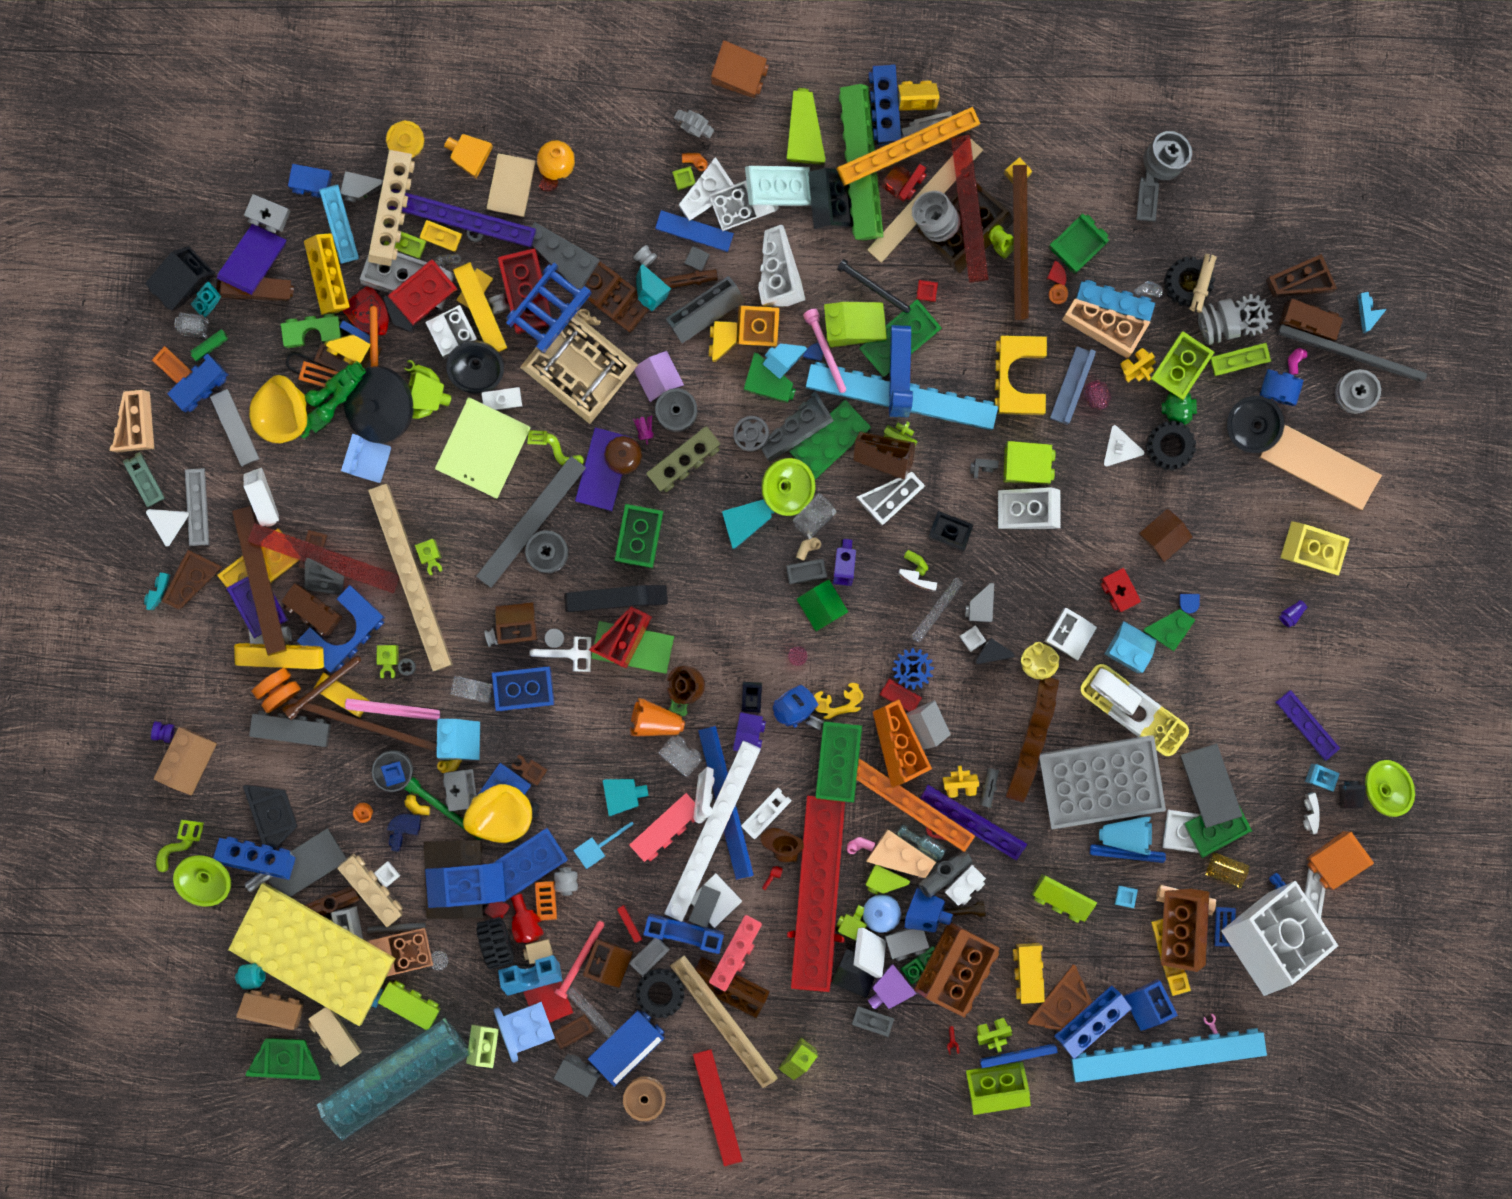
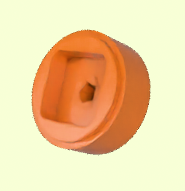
M1056 284L1051 287L1049 299L1053 303L1062 304L1067 300L1068 289L1064 285Z
M359 803L353 810L354 819L360 823L368 822L373 815V809L367 803Z

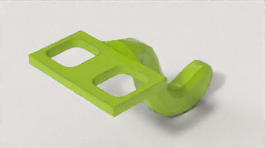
M530 430L527 444H550L556 460L563 466L569 457H565L562 454L558 439L554 435L547 433V431ZM573 456V458L583 464V456Z
M181 820L177 839H182V842L166 845L159 851L156 858V867L160 872H167L169 866L168 856L170 853L185 851L192 845L193 841H200L203 822ZM188 824L186 835L182 836L183 825ZM196 825H199L198 835L193 837L194 828Z

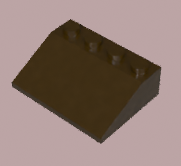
M973 179L950 199L960 216L958 231L946 241L935 242L929 240L920 228L917 230L924 240L959 274L992 244L989 239V233L995 226L1000 225L1005 231L1013 224V217L1009 210Z
M482 839L424 842L425 869L482 865ZM425 873L427 919L483 918L485 916L484 904L428 908Z

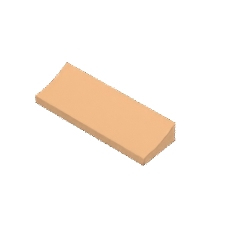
M1287 425L1284 427L1280 441L1270 450L1262 452L1259 457L1359 510H1363L1382 476Z

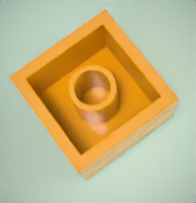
M739 306L737 344L777 346L779 308Z

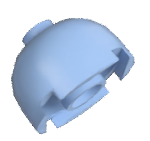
M885 894L875 895L865 903L863 920L872 931L878 933L889 932L899 924L901 911L898 902L893 897Z

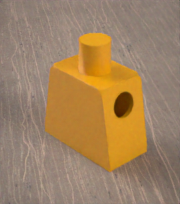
M465 134L461 135L459 141L449 137L444 145L445 148L453 151L450 159L476 179L493 149L491 143Z

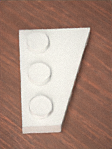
M716 157L678 205L688 221L713 206L709 198L710 194L734 185Z

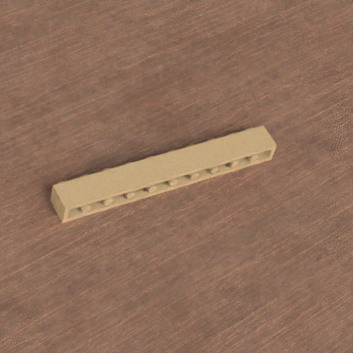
M388 484L368 490L432 670L438 671L452 666V660L391 489Z

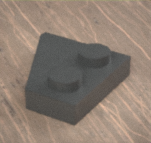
M306 558V590L338 595L344 592L343 575L310 558Z

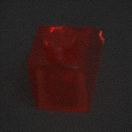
M895 166L883 180L882 188L897 198L911 178L910 172L902 166L899 168Z

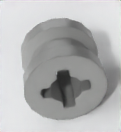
M645 245L634 255L633 259L639 261L641 265L643 264L648 267L657 258V255L649 250L648 245Z
M506 294L496 295L488 299L489 304L493 308V315L510 309L509 304L506 302Z

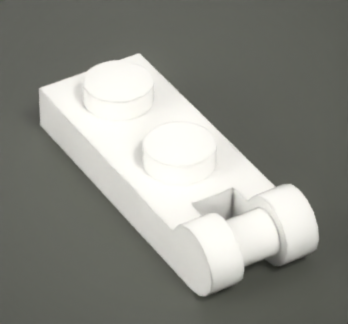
M706 767L698 775L693 816L697 823H702L712 814L710 803L713 794H711L715 778L713 777L714 769Z
M779 788L741 825L752 838L756 839L792 801L789 797L786 798ZM775 798L781 803L778 807L772 803Z

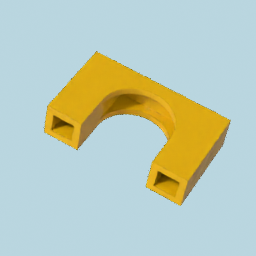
M1000 336L999 341H996V352H999V360L995 362V371H999V379H995V390H998L995 406H998V414L1044 415L1046 411V394H1025L1016 391L1008 380V369L1011 363L1019 358H1045L1047 356V337Z

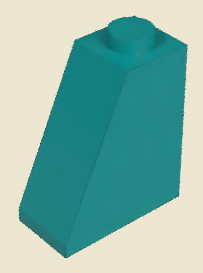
M764 499L722 511L732 549L741 545L772 518L771 514L774 511L767 506Z

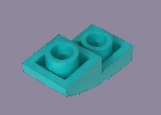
M207 282L196 294L197 297L191 305L202 318H205L215 308L221 295L210 282Z
M160 573L156 577L155 588H157V592L149 590V594L145 595L144 605H146L147 610H154L161 602L168 588L171 574Z

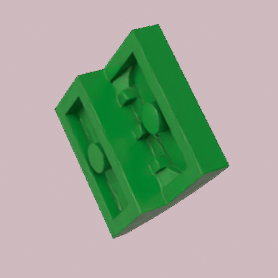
M221 329L191 350L193 359L198 362L207 353L209 354L229 339L227 334Z

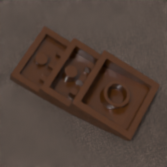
M599 261L585 284V287L592 293L587 301L631 334L649 309L638 300L636 288Z

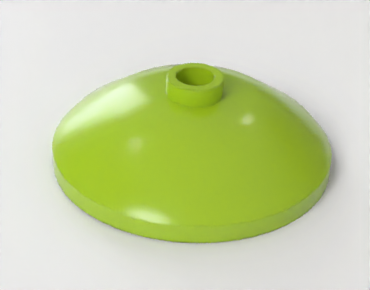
M784 458L774 462L767 469L762 480L763 499L767 506L777 514L792 516L801 513L809 506L814 497L815 479L812 471L805 463L793 458ZM782 483L785 484V487L783 489L781 488Z
M1391 760L1379 761L1369 768L1365 778V790L1373 807L1381 814L1389 817H1398L1407 813L1414 803L1415 788L1412 778L1406 769Z
M191 856L182 860L176 867L173 875V883L178 894L189 903L197 906L206 907L219 904L227 897L231 888V878L227 869L217 860L207 856Z

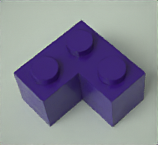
M740 712L733 747L734 751L739 750L743 741L761 748L762 740L759 739V734L764 732L766 721L762 720V716Z

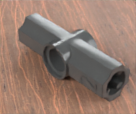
M960 850L948 861L939 863L937 870L919 883L922 893L926 897L931 898L944 886L951 885L955 877L972 864L969 854L966 851Z

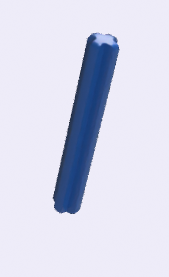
M1093 844L1090 846L1089 851L1091 855L1159 863H1164L1166 860V853L1151 851L1150 855H1143L1116 847Z

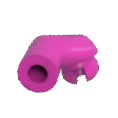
M1297 348L1288 357L1289 374H1298V363L1307 357L1305 349Z

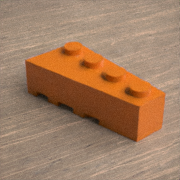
M896 700L873 711L891 787L899 786L931 770L932 767L900 700Z

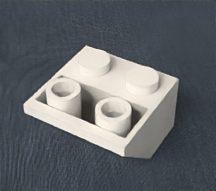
M460 305L426 322L444 359L448 358L451 351L459 344L477 340Z
M1063 608L1044 642L1078 661L1097 627L1071 610Z

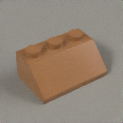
M179 727L154 780L192 796L217 743L184 727Z
M251 989L250 992L247 991L244 994L236 1018L295 1030L299 1027L304 1004L299 1003V999L288 998V1000L280 999V995L270 993L269 996L262 995V991Z

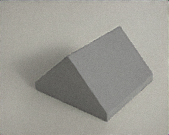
M935 700L906 713L922 749L936 747L951 735Z

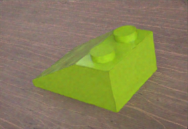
M838 302L824 304L827 341L830 347L887 340L883 303Z
M1182 331L1151 380L1184 400L1215 352Z

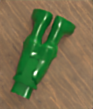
M355 361L352 365L349 364L345 369L338 372L331 379H328L325 387L320 391H308L305 394V399L311 406H320L316 410L317 415L323 421L329 422L334 417L336 407L346 401L358 382L362 380V376L366 371L358 361ZM333 393V397L323 404L329 395Z

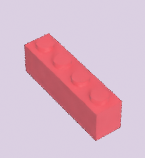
M686 792L631 842L629 846L644 862L647 859L651 862L658 855L656 851L659 848L663 847L665 849L673 842L671 838L676 833L678 836L687 829L685 825L690 820L693 823L695 822L693 817L695 801Z

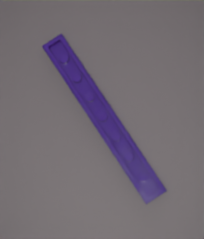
M392 189V190H391L393 193H399V192H400L399 190H395V189ZM405 193V196H408L407 207L402 208L404 213L525 247H532L536 234L535 228ZM389 206V207H388L389 209H393V210H396V209H397V208L394 207V206Z

